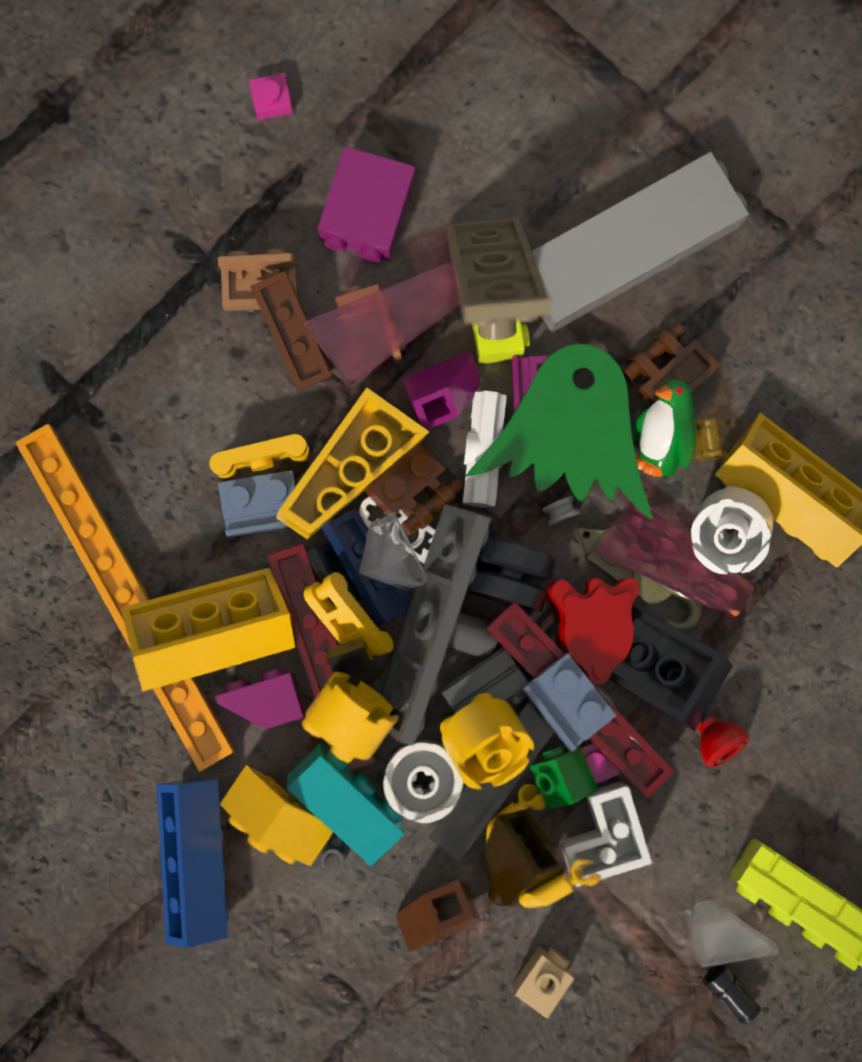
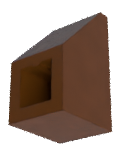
M460 879L421 895L396 914L409 952L418 950L481 922L468 885Z

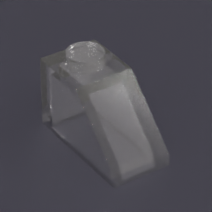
M717 901L700 902L694 905V910L685 911L693 958L702 968L780 954L776 943L724 905H718Z

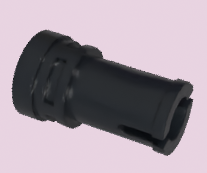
M726 962L716 964L706 973L703 978V984L718 999H722L741 1023L748 1024L759 1015L761 1007L755 1003L739 984V978Z

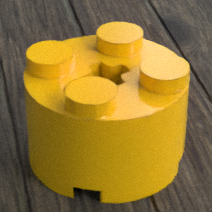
M334 672L306 711V718L303 720L302 726L312 735L322 737L333 745L331 751L342 761L350 763L354 757L368 760L395 725L398 715L390 716L394 709L392 705L369 685L361 681L356 687L347 682L350 675Z
M490 693L477 695L471 704L460 709L454 716L445 719L440 725L443 745L461 779L471 788L482 789L480 783L491 782L494 787L502 785L521 773L530 761L527 754L529 749L533 751L534 748L531 737L511 705L505 700L493 698Z

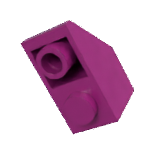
M470 350L401 379L411 409L419 424L426 430L457 418L481 385Z
M283 668L260 674L262 682L248 686L246 679L224 685L225 693L215 696L217 704L264 729L282 725L306 716L294 672L284 674Z

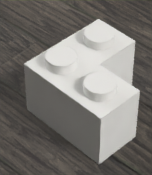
M621 781L600 787L595 792L586 796L596 830L560 840L569 874H571L573 863L577 860L584 859L594 862L584 868L583 877L585 879L592 874H600L601 880L652 864L629 787Z

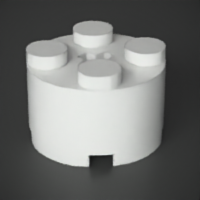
M727 486L708 496L699 507L691 530L693 550L698 560L708 569L720 574H728V572L745 573L755 569L765 559L771 543L774 518L768 505L757 494L737 486ZM726 528H727V529L735 528V529H737L738 531L734 530V531H732V533L730 534V533H728V532L726 531Z
M427 739L415 740L414 746L409 744L401 746L390 758L384 775V792L390 806L401 816L419 823L434 822L448 815L458 802L463 785V780L444 745ZM423 771L425 775H433L434 778L430 780V787L428 789H423L421 784L414 785L413 782L417 779V772Z

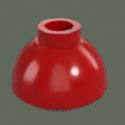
M716 716L706 719L697 728L701 734L699 753L706 767L714 768L724 764L744 749L750 738V734L738 724L730 721H719Z

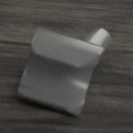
M334 832L331 843L324 849L321 864L325 867L327 855L335 853L340 858L338 870H340L346 858V850L342 846L343 840Z

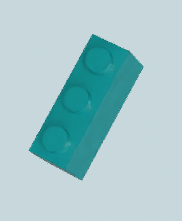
M320 743L288 774L287 790L365 862L372 866L405 835L403 816L393 810L388 800L384 802L375 794L376 788L368 778L362 774L356 776L347 768V762L336 757L331 750L329 751Z

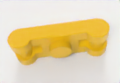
M292 434L215 453L210 458L209 466L220 478L229 480L234 478L238 470L251 467L252 471H261L272 468L274 466L273 461L291 458L295 462H303L309 457L310 448L301 435Z
M334 572L325 577L322 584L315 582L305 588L304 598L307 604L340 644L363 638L371 661L374 655L383 656L393 650L391 636L377 628L347 590V582L340 573ZM328 597L333 601V603H334L335 605H333V604L329 601Z

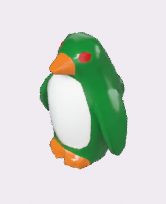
M678 378L667 380L655 392L658 398L651 407L639 416L634 427V438L637 443H640L639 456L636 457L638 469L644 470V473L655 477L673 476L679 465L681 468H687L691 463L696 446L697 426L691 387L687 382Z

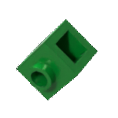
M563 744L556 745L541 752L543 759L530 765L547 810L574 804L598 790L581 746H577L572 752L569 749L565 750Z

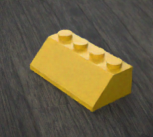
M759 413L725 456L715 475L721 479L726 487L737 486L761 497L768 505L774 520L782 526L787 534L800 539L812 549L816 556L822 560H827L837 568L862 545V489L762 413Z
M270 567L121 608L143 692L295 648L290 614Z

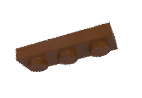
M287 271L251 285L253 294L297 391L331 377L330 368Z

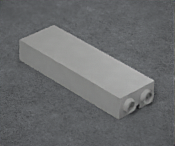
M712 152L707 153L532 251L550 298V315L542 316L551 333L738 229L749 216L746 200L740 192H735L728 180L729 175L726 167L721 161H716Z

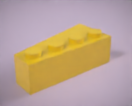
M366 388L281 506L276 518L308 540L365 491L373 481L422 442L429 431L376 393Z

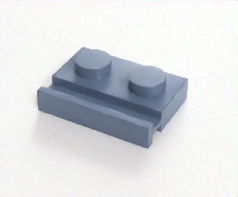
M292 470L218 483L227 537L288 528L276 516L281 506L296 487Z
M569 653L561 655L536 675L532 681L521 688L566 747L572 752L580 743L589 739L617 716Z

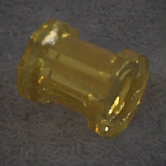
M715 418L696 421V454L693 456V461L706 462L727 457V450L722 448L719 427L722 426V419Z

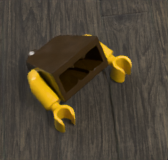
M533 784L523 785L518 793L519 801L516 804L511 802L487 825L486 846L480 859V866L492 884L488 891V896L498 906L513 907L520 904L525 908L548 906L572 893V887L578 883L593 886L601 878L600 874H592L586 879L583 877L584 868L594 863L584 859L575 861L571 867V874L565 876L564 872L568 867L528 810V808H531L534 811H540L546 807L541 793L535 795L539 789Z

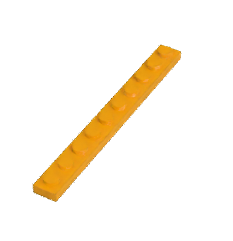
M47 424L15 443L130 647L121 608L148 601L150 598L54 427ZM194 677L153 689L199 772L235 752Z

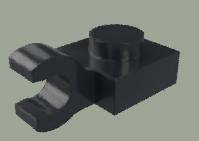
M331 543L316 547L306 553L321 584L325 577L338 572L345 578L347 590L356 601L361 600L360 593L351 581Z
M363 638L325 650L332 672H342L350 675L348 683L357 687L362 681L368 685L366 678L375 675Z

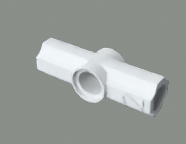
M492 391L475 392L471 413V430L467 433L464 464L467 465L466 474L502 433L507 395ZM502 466L474 476H465L462 504L471 507L494 508L497 498L498 472Z

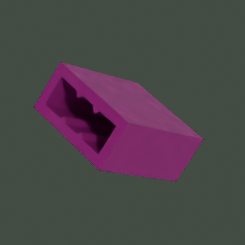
M344 146L317 228L320 241L324 242L327 248L334 251L345 252V249L359 252L362 258L371 262H380L381 259L390 262L415 185V166Z

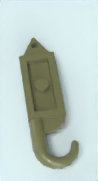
M609 527L605 531L585 528L576 529L587 554L585 559L616 582L622 578L636 580L639 584V593L636 597L644 603L650 605L659 604L673 594L687 604L689 615L686 620L682 622L667 620L666 624L683 632L693 628L698 623L702 614V605L699 597L692 589L672 576L668 570ZM584 532L589 534L587 539L583 537Z

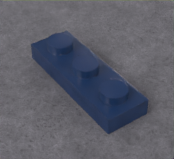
M357 508L321 527L378 626L387 623L409 609L411 602Z

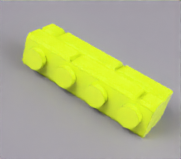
M753 838L742 853V857L730 872L729 877L739 884L735 891L754 904L760 898L771 905L768 913L785 925L789 926L793 920L804 927L801 935L822 949L825 943L835 948L837 952L834 958L853 971L857 969L858 965L862 967V909L762 842Z

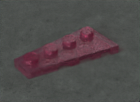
M446 263L304 322V327L351 386L461 304L454 270Z
M629 500L594 551L731 619L740 614L755 587L736 572L720 574L705 567L694 553L691 538L652 509L653 519H650Z

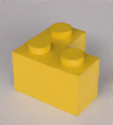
M248 765L244 767L220 803L231 815L228 821L240 831L250 835L247 839L249 844L263 853H267L271 849L279 858L289 864H293L297 860L311 866L333 833L331 829L297 798L291 796L275 779Z

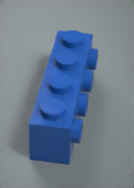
M194 778L157 784L166 944L191 948L228 938L227 922L229 916L225 903L224 887L226 872L223 867L222 854L224 836L220 822L221 793L218 788V779Z

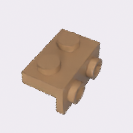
M270 249L261 255H250V253L245 251H232L227 256L218 257V266L221 270L222 307L224 311L261 310L250 286L283 271H287L298 296L297 264L292 253H287V251L282 249Z

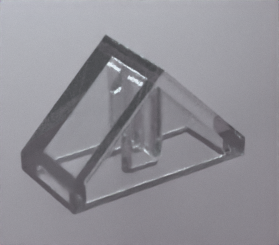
M394 512L370 523L359 574L402 590H408L429 582V579Z

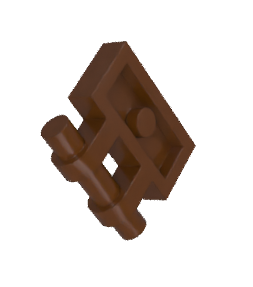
M678 322L674 323L668 330L662 329L654 336L655 341L643 352H636L630 358L631 363L622 370L624 377L630 382L640 374L649 380L639 389V392L651 405L658 398L655 392L667 380L671 378L682 379L688 383L693 392L721 367L697 339L692 341L686 348L679 343L678 340L686 331ZM666 352L673 359L659 370L653 362Z
M420 442L373 481L365 492L390 519L402 510L408 518L401 523V527L406 534L412 535L417 529L426 528L433 521L432 516L443 508L444 504L451 506L456 501V495L463 490V485L456 478H453L446 485L441 484L438 478L444 473L446 468ZM425 490L431 498L423 505L418 504L414 499Z

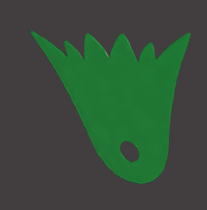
M575 344L557 350L542 364L521 404L502 433L487 452L472 466L466 477L485 473L509 461H512L509 476L514 477L534 463L535 485L538 492L552 486L565 473L566 480L574 496L579 501H583L589 493L594 480L598 478L600 487L611 501L614 500L616 486L618 485L624 495L643 514L653 519L636 462L631 433L628 391L622 370L608 353L592 345ZM587 368L594 374L595 381L592 387L580 389L575 386L573 374L577 369Z

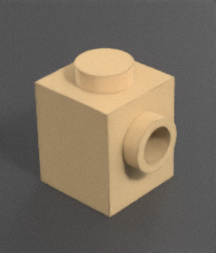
M538 946L512 984L515 996L548 1019L575 979L571 969L568 967L570 961L553 948L547 952Z

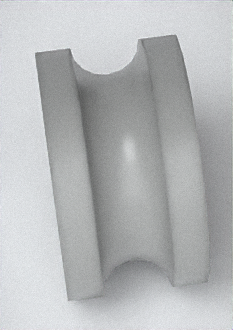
M573 496L561 499L542 508L543 513H547L550 516L549 526L580 514L579 509L573 507V501H575Z

